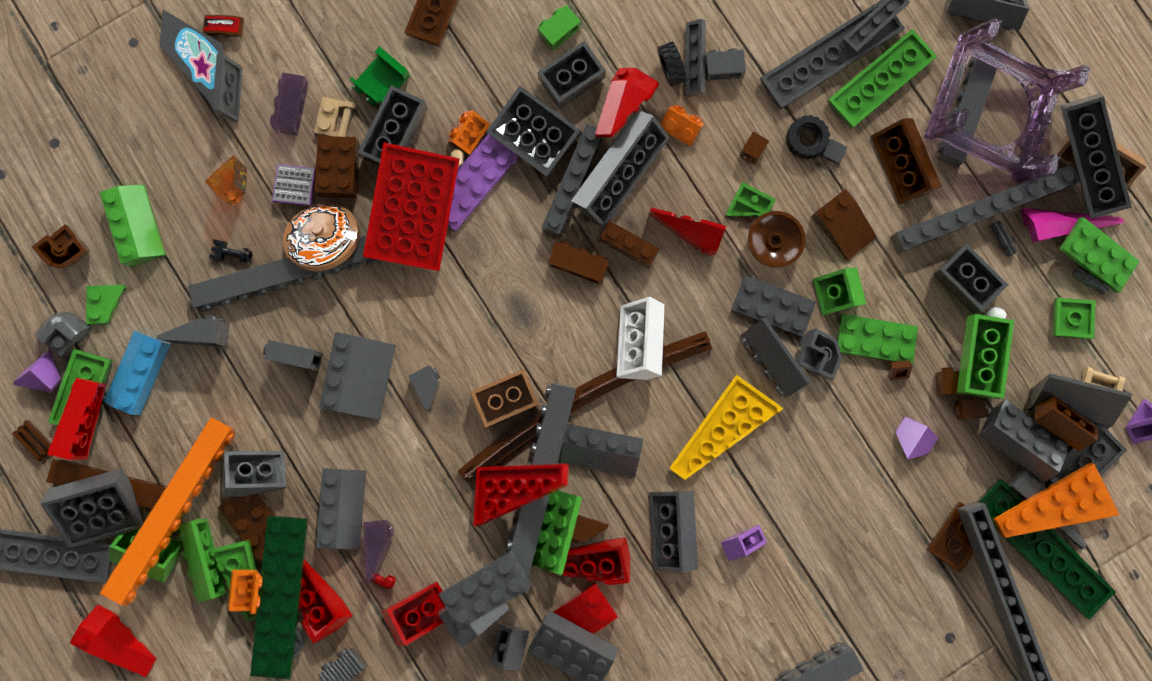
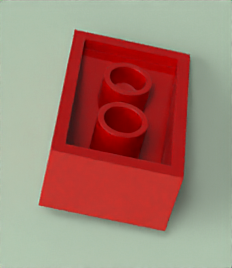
M438 581L380 611L398 647L406 646L444 623L438 611L445 607L439 596L442 589Z
M596 582L553 611V613L592 634L618 618L616 611Z

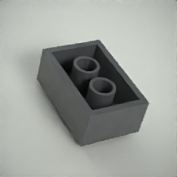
M583 41L537 73L538 80L557 107L561 109L605 79L606 70L586 42Z
M968 244L960 247L933 273L973 314L982 312L1008 286Z

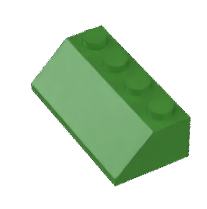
M145 185L116 186L100 192L121 264L133 267L166 256Z
M208 519L193 520L180 525L178 537L184 546L183 556L189 565L188 575L194 584V597L198 599V602H202L226 594L227 590L222 572L219 571L214 556L209 552L211 548H215Z

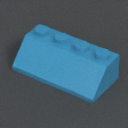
M134 330L104 402L131 415H141L171 344Z

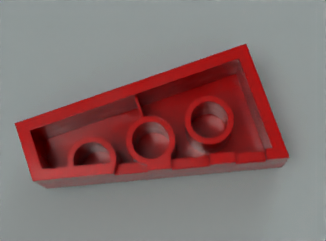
M81 378L75 379L47 455L68 460H87L107 384Z

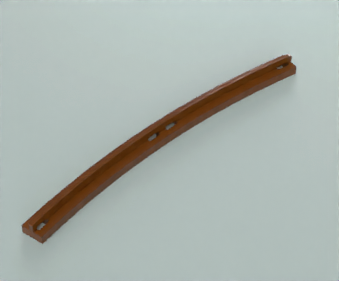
M705 331L663 346L662 368L712 350L707 332ZM706 344L705 346L696 348V346ZM616 367L575 388L574 396L576 397H574L573 403L577 400L579 402L572 405L570 414L636 379L618 378ZM592 386L591 389H589V390H587V391H585V392H582L583 390H585V389H587V388H589V387ZM594 391L596 392V393H594V394L588 396L587 398H585L586 395H588V394H590V393H592V392H594ZM541 409L495 440L460 468L458 472L462 475V478L469 485H472L476 481V473L471 478L469 476L477 470V467L495 466L535 437L537 424H541L543 417H540ZM474 465V467L471 470L465 473L470 467Z

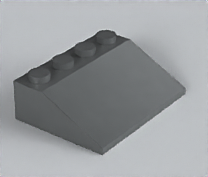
M521 86L518 87L486 131L546 177L568 154L582 135L580 129Z
M335 332L319 408L380 420L396 345Z
M1049 373L1031 388L1027 410L1035 414V406L1054 395L1095 424L1098 431H1105L1115 424L1132 398V393Z
M122 468L50 488L46 491L40 503L68 548L137 530L143 525L131 482Z

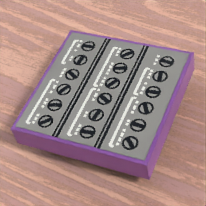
M277 164L272 201L311 206L316 169Z

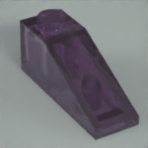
M388 520L364 522L366 582L368 583L375 582L392 542L391 537L394 536V526Z

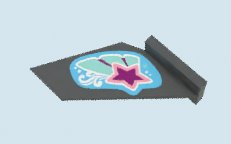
M162 10L160 46L213 105V111L230 121H239L243 67L225 55L222 43Z

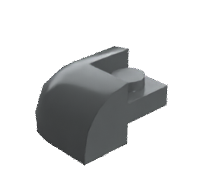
M59 312L49 317L36 331L35 336L42 343L47 344L56 353L64 357L76 342L80 343L92 330V327L74 313Z
M819 329L810 330L799 344L801 350L796 359L797 363L810 373L834 380L842 360L838 341Z

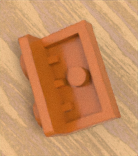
M672 105L666 112L660 125L665 132L691 146L704 123L701 122L702 119L694 114H687L683 107Z
M232 570L228 611H249L251 614H256V608L260 606L258 590L262 587V576L256 570Z

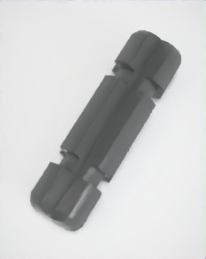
M997 221L991 225L993 232H996L995 236L1001 247L1005 248L1006 256L1010 257L1017 253L1015 245L1012 246L1011 243L1013 242L1006 229H1003L1004 225L1002 222Z
M1081 267L1076 268L1072 273L1073 277L1076 279L1080 278L1081 282L1092 289H1096L1102 295L1106 294L1110 288L1108 284L1101 283L1100 279L1089 272L1085 273L1086 270Z

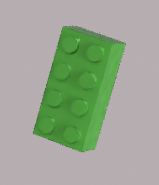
M980 314L967 316L957 393L990 399L1004 398L1015 320Z

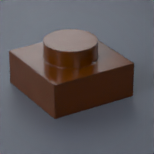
M910 360L891 363L888 373L890 381L910 378L912 370Z

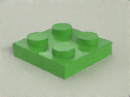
M1054 298L1053 336L1094 339L1096 301Z

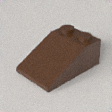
M846 189L811 216L846 260L850 259L877 237L858 203Z

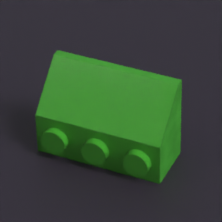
M140 529L118 535L109 547L110 562L115 564L120 562ZM173 535L170 536V543L165 549L161 550L158 555L159 560L157 564L148 571L149 578L162 583L165 582L173 571L183 548V543L179 538Z

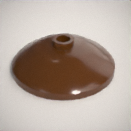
M770 211L764 213L753 222L749 229V250L758 262L767 267L782 268L791 265L801 256L805 247L806 238L802 225L794 216L786 212ZM771 240H777V245H773Z

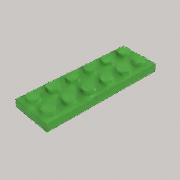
M912 29L829 98L827 102L848 126L853 129L935 60L937 55Z

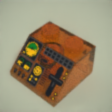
M233 155L205 182L230 206L236 205L243 199L242 196L246 194L247 167Z

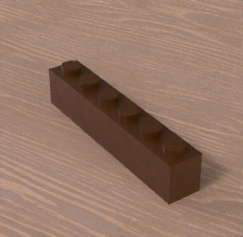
M53 459L46 482L52 483V487H57L110 471L63 459ZM127 476L131 482L138 507H145L147 512H151L167 486Z

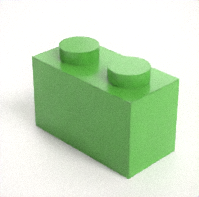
M565 5L563 8L559 7L556 9L550 19H545L539 24L538 35L554 51L581 28V21Z

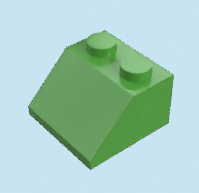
M857 267L845 268L813 279L822 315L866 305Z

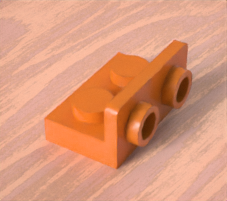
M473 110L464 112L460 116L459 125L450 131L448 135L450 138L447 141L457 146L467 155L472 153L490 126L489 122Z

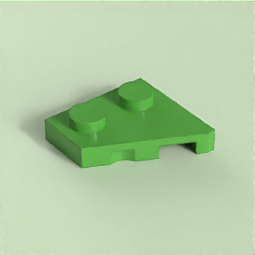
M742 182L725 215L759 217L764 213L770 212L776 199Z
M87 286L86 324H109L112 313L117 308L118 300L122 292H125L126 286Z

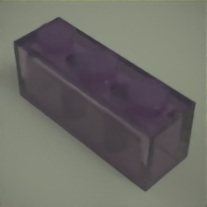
M282 72V77L279 78L277 84L279 89L278 96L274 98V114L270 117V125L276 132L298 136L309 85L305 76Z

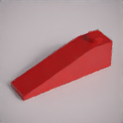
M652 207L649 212V216L691 246L700 250L701 254L711 256L717 253L726 226L701 219V222H696L691 216L686 215L678 218L673 212Z
M626 537L608 539L570 548L562 576L586 578L587 581L593 582V580L607 585L630 583V552Z
M304 559L299 609H301L304 619L302 620L303 628L312 642L317 643L339 630L353 615L340 596Z

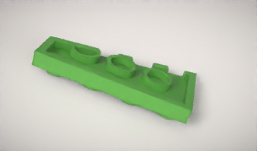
M250 540L209 550L217 562L219 571L223 573L229 590L232 570L257 571ZM257 608L256 614H251L249 611H241L246 622L256 620Z

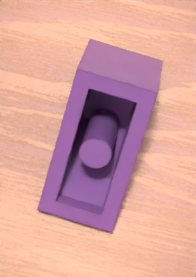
M757 525L722 541L721 545L728 561L747 556L766 544L767 541L760 525Z

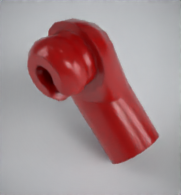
M374 571L368 579L372 583L386 589H392L396 582L394 576L388 575L385 578Z

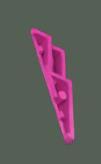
M1029 208L1020 209L1024 226L1029 228L1032 243L1068 236L1077 220L1082 217L1098 229L1124 223L1121 217L1099 216L1091 219L1089 214Z

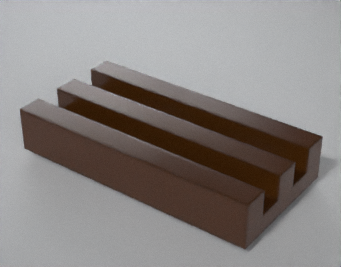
M25 420L24 424L20 425L18 430L14 431L12 435L37 461H41L47 455L51 443L29 420ZM27 427L47 447L46 450L26 430ZM21 433L39 450V452L21 435Z

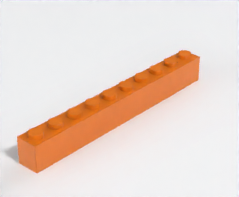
M212 417L209 419L99 594L123 606H127L128 603L131 604L134 601L138 587L147 580V573L151 567L157 564L159 560L158 555L161 550L165 549L170 543V536L173 531H177L180 527V520L184 513L187 514L192 507L191 502L194 497L201 493L204 481L211 477L214 465L222 459L224 449L234 440L235 431L231 427Z

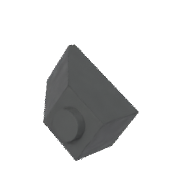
M428 365L408 376L426 411L431 410L440 385L438 379L441 378L437 369H432Z

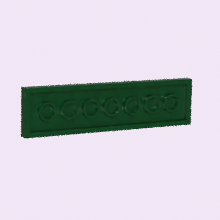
M998 479L977 502L986 504L994 528L998 531L993 519L1020 504L1023 500L1002 479ZM1053 529L1005 538L1088 620L1116 592Z
M267 516L261 571L262 587L259 589L260 606L257 608L250 676L280 679L292 678L309 518Z

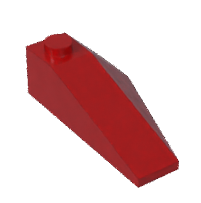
M635 67L619 68L611 81L595 136L613 137L627 123L626 118L631 113H636L639 110L638 106L644 100L648 101L653 96L659 86L658 81Z
M98 604L78 626L69 643L88 654L147 677L157 658L141 641H138L131 633L130 628L126 627L119 620L120 617L116 613Z

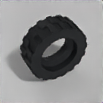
M672 41L658 46V56L669 85L672 87L686 82L685 69L675 43Z
M805 115L797 118L788 129L786 135V144L789 147V151L794 156L800 157V159L816 158L825 150L829 143L830 132L828 131V126L817 116ZM803 129H812L816 133L817 141L814 145L804 146L800 143L799 133Z

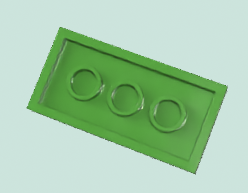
M1084 217L1077 220L1060 247L1063 253L1093 276L1100 279L1102 283L1108 284L1114 292H1121L1139 263L1137 258Z
M841 314L837 343L840 347V353L892 362L910 360L911 364H913L918 326Z
M73 349L48 423L59 424L71 393L72 384L76 378L105 383L113 360Z
M559 490L549 494L532 565L555 574H563L582 497Z

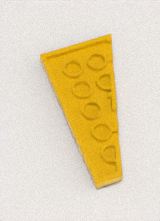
M735 375L669 469L686 480L784 408L741 377Z

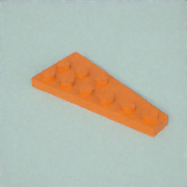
M1088 463L997 516L993 521L1000 535L1006 538L1118 516L1120 514L1095 464Z

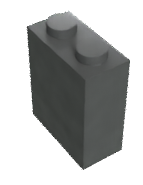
M269 340L263 349L264 359L319 372L323 356L321 352Z

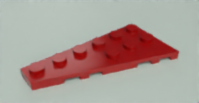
M568 465L477 467L473 526L479 527L568 486Z

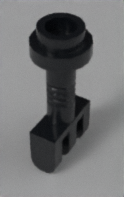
M213 239V244L219 245V248L211 247V251L218 253L217 255L210 254L209 258L223 261L224 255L240 258L242 263L252 260L253 253L248 248H242L241 251L226 248L227 242Z

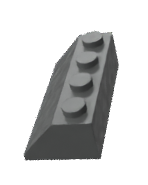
M946 0V10L952 16L962 15L972 21L982 20L988 25H1002L1008 30H1020L1029 11L1027 0Z
M766 318L741 334V342L747 349H751L753 359L757 364L761 363L765 369L763 371L765 376L769 380H773L776 385L774 388L780 396L788 397L811 382Z
M567 424L560 462L635 477L643 439Z
M322 469L316 548L360 549L365 470Z
M694 491L649 492L653 571L687 572L698 570Z

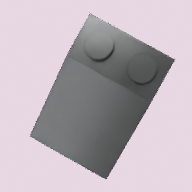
M205 316V319H196L159 334L157 339L175 344L227 347L230 324L223 322L224 319H219L215 316Z
M224 451L221 460L222 497H243L286 488L284 451Z
M504 603L460 630L446 606L438 611V613L462 648L485 631L507 612L509 608Z

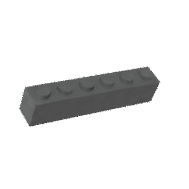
M981 51L974 57H970L967 67H969L968 73L964 74L961 84H963L962 90L958 91L955 98L957 104L952 108L949 115L951 121L943 131L945 138L937 148L939 153L938 160L957 167L965 162L1000 58Z
M586 124L542 225L543 232L559 239L574 207L571 200L584 184L603 140V137L595 136L597 128Z

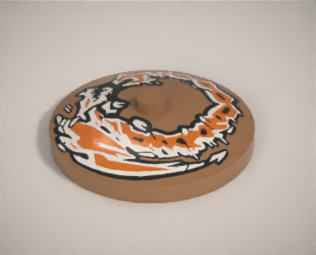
M331 203L317 204L302 210L289 222L283 235V247L290 261L297 267L307 271H325L342 264L353 254L359 242L360 230L355 217L345 207Z

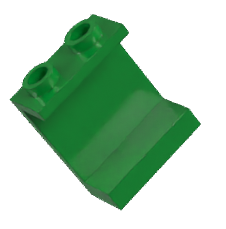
M379 46L374 51L377 56L356 80L353 77L349 80L353 85L352 89L359 95L363 93L367 97L366 101L373 107L377 105L380 108L390 86L392 85L399 89L410 77V74L403 65Z

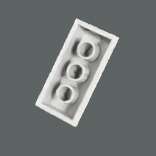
M647 297L621 306L617 361L618 378L648 380L662 376L665 304Z

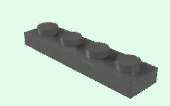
M884 0L846 35L842 42L856 54L906 8L910 1Z
M703 19L686 23L685 95L691 97L705 94L706 21Z

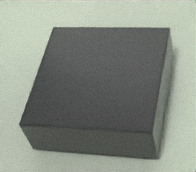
M830 139L821 157L838 165L847 146Z

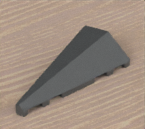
M1021 465L1016 470L1018 473L1008 484L1024 500L1049 487L1046 482H1043ZM1074 524L1056 528L1079 548H1086V543Z

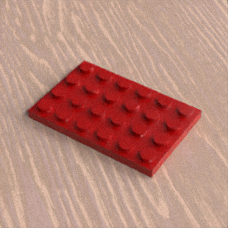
M383 143L363 257L440 271L460 158Z

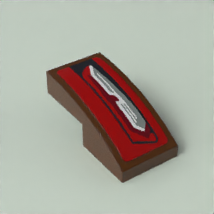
M205 15L202 32L208 36L240 37L243 33L244 18L230 15Z

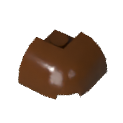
M66 224L51 236H44L32 246L46 264L55 268L72 266L90 252L87 245Z

